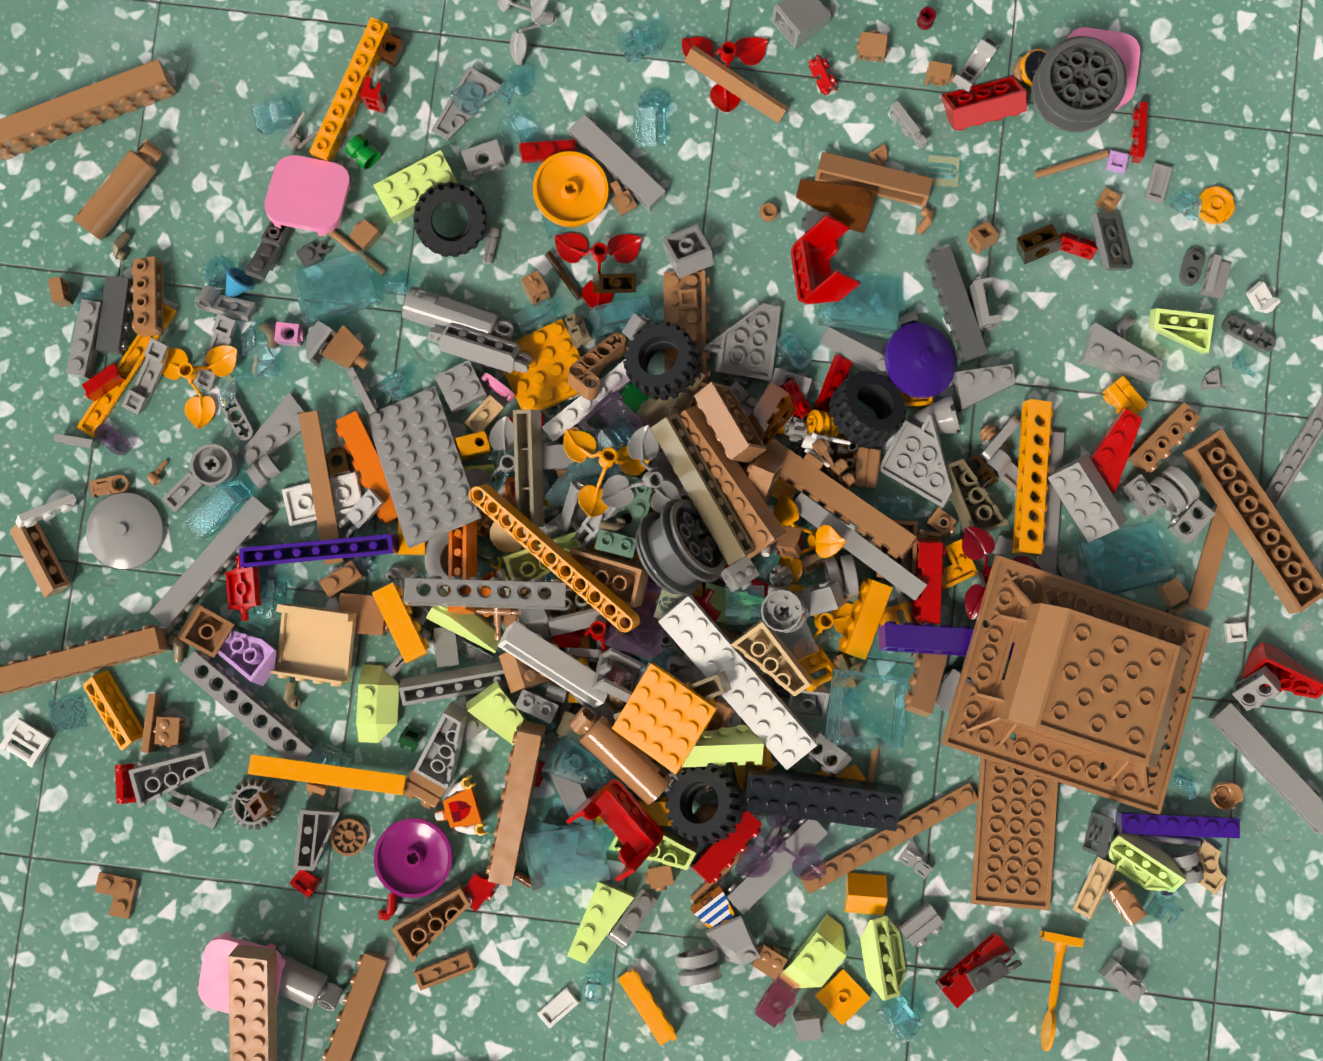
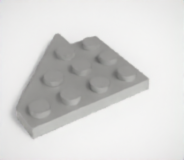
M761 304L704 346L702 351L717 353L715 372L766 382L772 381L781 307Z
M928 414L922 427L905 419L903 426L897 432L879 466V471L944 508L954 489L934 417Z

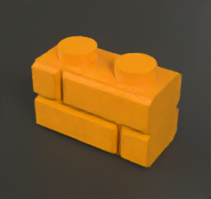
M1124 375L1102 391L1104 400L1116 408L1115 412L1117 415L1123 407L1134 414H1138L1148 405Z

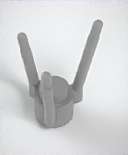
M303 111L301 116L299 114L296 115L287 135L282 141L283 144L293 151L296 148L301 150L307 142L318 134L320 129L319 127L300 142L301 137L296 134V131L303 121L306 111Z

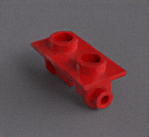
M817 54L818 60H810L808 67L814 78L821 75V78L816 83L820 92L826 96L831 93V89L838 91L836 87L838 82L833 74L830 75L828 70L830 65L827 59Z
M1067 231L1065 233L1061 232L1060 250L1092 260L1098 250L1095 241L1083 237L1078 241L1077 235Z
M791 378L787 383L779 385L791 397L796 410L793 417L803 419L812 411L794 378Z
M135 763L115 765L116 804L136 803L129 770L135 767Z

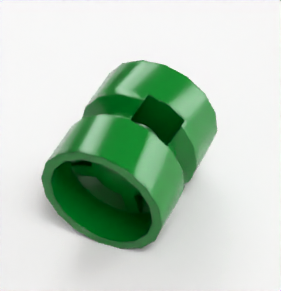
M357 134L347 143L345 152L352 159L356 158L357 164L364 170H367L379 160L381 152L374 145H369V140L362 134Z

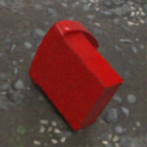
M299 870L289 884L309 898L321 884L322 878H317L308 870Z

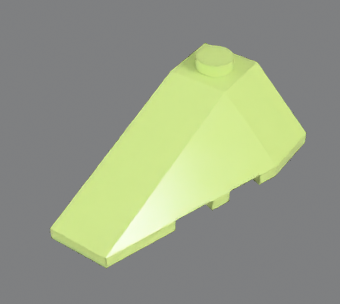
M444 588L440 590V594L448 595ZM431 606L426 619L493 653L497 651L500 640H495L496 630L479 614L458 615L449 612L446 606Z

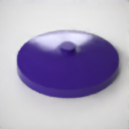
M910 323L896 330L887 341L884 353L886 370L892 382L902 392L911 397L926 399L940 394L950 385L955 373V357L949 342L937 329L923 323Z

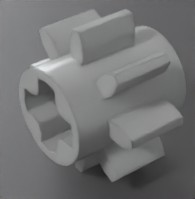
M794 417L791 421L786 422L784 433L789 436L790 441L798 442L801 438L806 437L808 427L803 422V419Z
M780 564L773 568L769 578L773 586L788 588L790 583L793 582L794 575L789 567H782Z

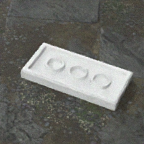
M357 472L330 478L337 516L349 513L362 498ZM310 483L282 489L291 527L317 521Z

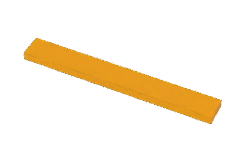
M165 303L164 332L178 312ZM138 334L117 365V368L126 380L96 401H93L77 425L78 429L93 438L96 437L146 359L144 353L150 339L154 338L159 341L162 335L142 337Z
M251 754L248 774L397 795H404L407 775L255 754Z

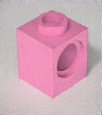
M276 322L274 341L279 345L301 347L302 341L305 340V330H303V327L299 324ZM294 331V336L288 339L287 333Z

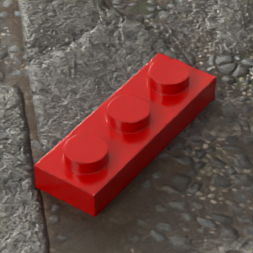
M1140 102L1132 112L1134 126L1131 129V138H1133V144L1130 146L1129 152L1130 156H1132V163H1140L1145 157L1148 102Z
M575 139L519 143L521 164L544 162L550 156L560 152H577Z
M834 355L814 406L815 408L830 412L831 396L848 377L853 364L851 361L840 355Z

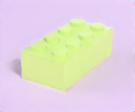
M440 150L373 186L395 224L414 214L415 204L418 202L421 194L427 191L426 189L441 182H458Z

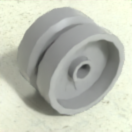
M206 444L199 447L193 453L190 461V470L198 482L215 489L225 488L231 485L237 478L239 462L230 450L217 444Z
M1169 466L1162 473V477H1156L1149 484L1165 503L1163 507L1174 515H1179L1186 509V503L1192 504L1200 497L1193 481L1175 466Z
M841 555L839 566L834 557L824 558V580H830L831 583L838 581L842 593L844 590L847 597L858 596L857 573L852 555Z
M698 948L675 955L677 968L683 969L678 973L679 984L681 986H693L720 979L722 977L720 966L713 964L719 959L717 948Z

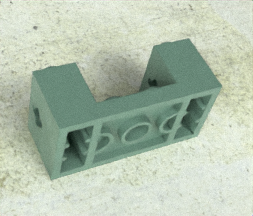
M615 473V475L626 477L629 485L642 482V479ZM646 486L631 488L634 494L633 501L629 505L622 507L610 521L615 524L616 518L622 519L624 514L632 515L631 523L625 524L623 531L612 533L599 530L595 549L598 552L636 562L638 555L635 542L636 531L642 518L650 512V499L655 492L653 488Z

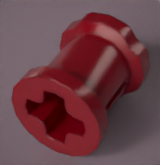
M924 7L919 13L917 26L922 30H928L933 26L936 12L932 7Z

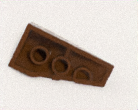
M800 179L796 198L820 212H830V216L850 225L849 230L864 233L876 191L857 186Z

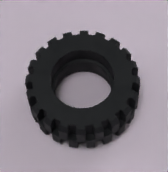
M441 182L426 189L427 191L421 194L418 202L415 204L413 214L416 233L424 246L433 253L441 254L444 257H459V255L468 254L471 249H475L479 241L483 240L484 232L487 230V213L480 198L474 191L460 183ZM453 201L465 208L468 215V224L460 235L445 237L435 230L432 216L436 207L441 203Z
M656 322L652 323L649 328L647 326L641 328L642 332L639 334L636 332L633 335V341H629L627 344L629 349L624 352L626 360L623 363L627 377L646 397L650 396L654 400H658L659 397L661 400H668L670 396L674 399L679 397V393H686L688 391L687 387L689 385L693 386L696 382L694 378L699 377L700 374L698 367H701L702 360L700 359L701 354L696 343L687 331L674 323L670 325L669 322H662L659 325ZM665 348L678 350L677 360L669 371L659 375L648 373L649 361L656 352Z
M859 371L851 374L833 392L829 404L831 408L830 415L833 417L832 422L834 426L839 428L838 432L841 435L844 434L848 441H854L859 446L863 444L864 447H877L886 443L901 429L906 419L905 400L903 396L901 397L899 388H895L894 383L891 380L885 379L884 375H877V372ZM858 399L868 403L876 412L878 419L866 414L859 405Z
M715 767L687 768V773L681 772L677 775L678 780H673L670 785L672 790L668 791L666 795L669 797V801L665 802V808L669 809L667 818L673 821L671 826L674 830H678V834L682 837L699 843L714 844L718 843L719 839H727L729 837L728 833H734L737 830L735 825L737 823L740 824L743 819L740 818L741 812L744 813L745 807L742 806V802L745 799L744 795L739 793L742 790L740 785L735 783L736 779L733 776ZM711 786L718 795V808L715 815L709 821L699 823L693 815V799L702 788Z

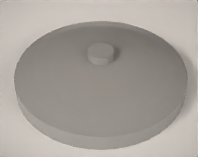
M118 493L102 500L91 512L86 527L87 542L95 557L102 563L118 569H134L148 563L160 550L165 535L164 520L158 508L147 498L133 493Z

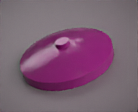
M421 818L404 819L388 827L378 839L374 850V868L381 883L392 893L405 898L423 897L437 890L447 879L453 862L452 847L447 835L436 824Z

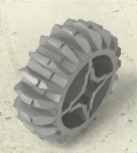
M249 778L248 783L243 780L241 781V786H234L237 792H230V795L234 798L227 800L228 803H232V806L227 807V810H233L229 817H236L233 823L241 822V829L246 825L247 831H251L253 827L255 831H258L260 826L265 829L267 828V823H273L271 817H278V814L275 812L268 818L262 817L260 820L254 821L250 819L251 815L246 807L244 814L240 808V803L245 806L258 793H272L274 785H270L267 788V780L261 784V778H257L255 782L253 778ZM250 788L258 789L257 793L252 797L243 795ZM278 791L273 792L274 796L279 794Z

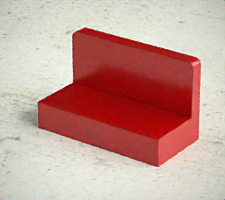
M112 363L82 384L86 391L84 395L86 398L96 401L126 379L117 366Z

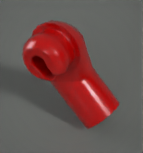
M394 893L388 894L387 907L385 910L380 909L378 911V919L388 921L397 911L398 895Z

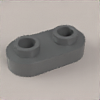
M1197 248L1190 249L1183 257L1179 281L1184 286H1193L1199 281L1205 257L1203 252ZM1193 255H1196L1198 260H1194ZM1188 273H1192L1193 278H1190Z

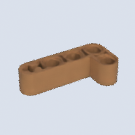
M613 333L569 367V386L587 400L596 399L600 388V379L597 375L624 355L626 337L621 333Z

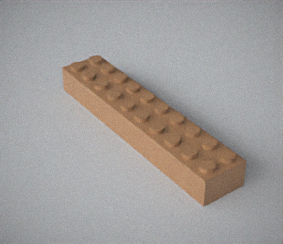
M159 59L2 118L0 119V159H12L14 155L28 153L33 148L46 146L53 140L64 139L69 134L80 133L87 127L98 126L103 121L118 118L121 114L132 113L142 106L153 105L155 101L169 99L177 93L171 75Z
M1220 429L1209 434L1182 452L1288 613L1302 612L1322 598L1323 579L1224 430Z
M147 625L141 627V631L128 630L122 632L123 635H109L103 637L104 640H90L84 642L85 645H70L65 647L66 650H51L46 652L47 655H32L27 657V660H13L8 662V665L3 666L0 664V695L172 651L171 646L168 644L167 629L160 628L159 625Z

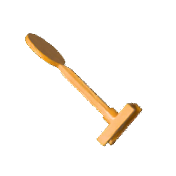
M1040 931V939L1055 943L1048 1011L1044 1016L1041 1027V1048L1043 1051H1049L1055 1037L1056 1017L1054 1009L1057 1004L1063 957L1066 954L1067 946L1083 947L1084 939Z

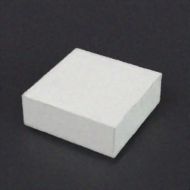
M1245 622L1224 624L1226 643L1248 641Z

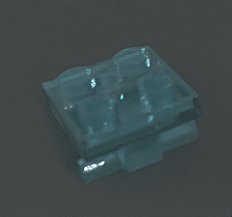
M725 585L724 625H754L762 619L761 607L764 601V586H749L744 590L740 587L731 593L728 586Z

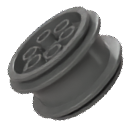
M1077 36L1057 43L1044 56L1033 77L1032 98L1037 111L1050 125L1067 132H1085L1100 126L1110 117L1125 94L1127 74L1124 63L1119 54L1110 45L1097 38ZM1072 61H1078L1079 65L1074 64ZM1063 73L1065 75V79L1061 78L1059 74ZM1097 81H1103L1105 86L1099 85ZM1062 86L1060 91L1056 93L1054 92V87ZM1070 92L1074 96L1070 97L1066 93ZM1098 94L1105 98L1104 102L1101 101ZM1086 97H1092L1093 100H1088ZM1079 101V109L1073 108L1074 103Z
M670 500L663 506L661 514L650 513L640 521L635 536L637 552L649 576L662 589L671 594L690 595L699 588L701 581L713 582L720 577L726 560L723 558L719 547L714 542L711 533L703 523V519L692 501Z

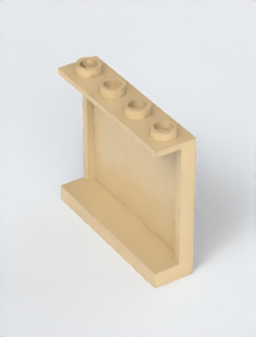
M291 603L277 604L276 612L282 613L277 665L275 670H270V673L277 674L278 678L295 677L296 681H307V679H310L315 684L330 682V685L335 687H341L342 684L350 682L357 613Z

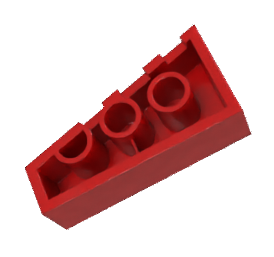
M917 538L916 577L927 586L916 601L912 599L911 613L916 623L940 624L941 594L943 591L942 575H944L942 556L945 557L946 547L940 539Z
M993 932L935 983L951 1003L958 1008L975 992L966 973L994 956L1001 955L1010 950V948L998 934ZM1011 957L1004 960L1005 964L1010 961Z

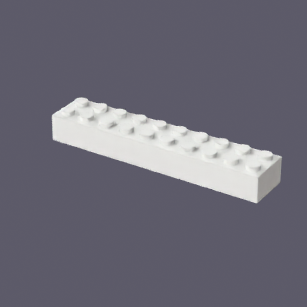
M691 594L685 595L659 617L658 622L706 678L725 671L732 690L721 695L786 770L817 746L816 739L742 653L731 646L732 642Z

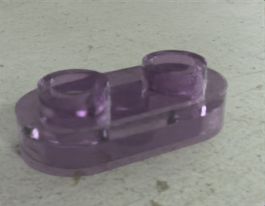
M101 424L96 428L95 438L113 454L123 456L130 451L131 445L129 440L112 426ZM108 431L109 436L105 438L104 434ZM123 443V449L119 450V445Z

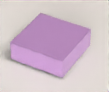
M1110 150L1105 170L1124 174L1129 154Z

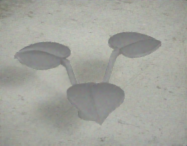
M497 0L498 7L502 12H507L510 5L531 11V20L535 24L522 28L519 32L514 31L510 39L511 57L520 67H522V61L527 50V37L523 32L540 28L541 24L551 25L553 22V11L545 9L549 0H530L531 8L514 3L512 0Z
M507 416L501 418L494 425L489 436L491 447L496 451L503 450L504 453L499 462V467L488 477L482 469L473 468L468 470L466 474L471 488L484 484L493 488V484L489 480L502 470L506 473L512 470L515 471L514 457L507 453V450H514L513 423ZM543 473L544 495L549 493L550 487L545 474ZM480 490V495L483 498V492Z
M649 425L639 428L630 437L627 449L629 456L632 459H640L641 464L648 472L643 475L642 482L629 485L628 479L622 475L611 476L604 484L601 500L609 507L622 508L629 505L634 499L631 488L646 486L653 488L655 491L651 496L650 502L652 508L661 514L663 506L668 501L673 499L682 500L673 483L663 481L661 473L654 472V468H651L644 461L652 460L657 456L659 444Z

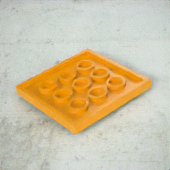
M562 319L513 341L519 345L520 352L531 355L533 362L529 365V370L525 373L515 370L513 373L503 371L521 410L536 409L543 411L579 394L569 386L568 373L569 367L581 357L573 346Z
M652 662L612 729L674 774H677L718 707Z

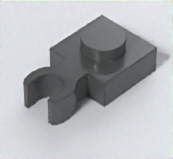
M326 240L321 241L317 247L311 243L296 251L306 270L323 261L320 257L321 255L332 252L331 248L323 250V246L328 244Z

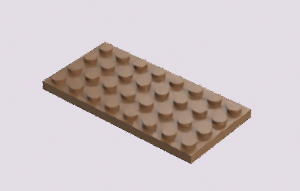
M980 757L971 904L1050 911L1058 782Z

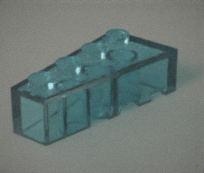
M571 735L559 738L542 768V771L597 791L613 779H617L625 787L627 786Z

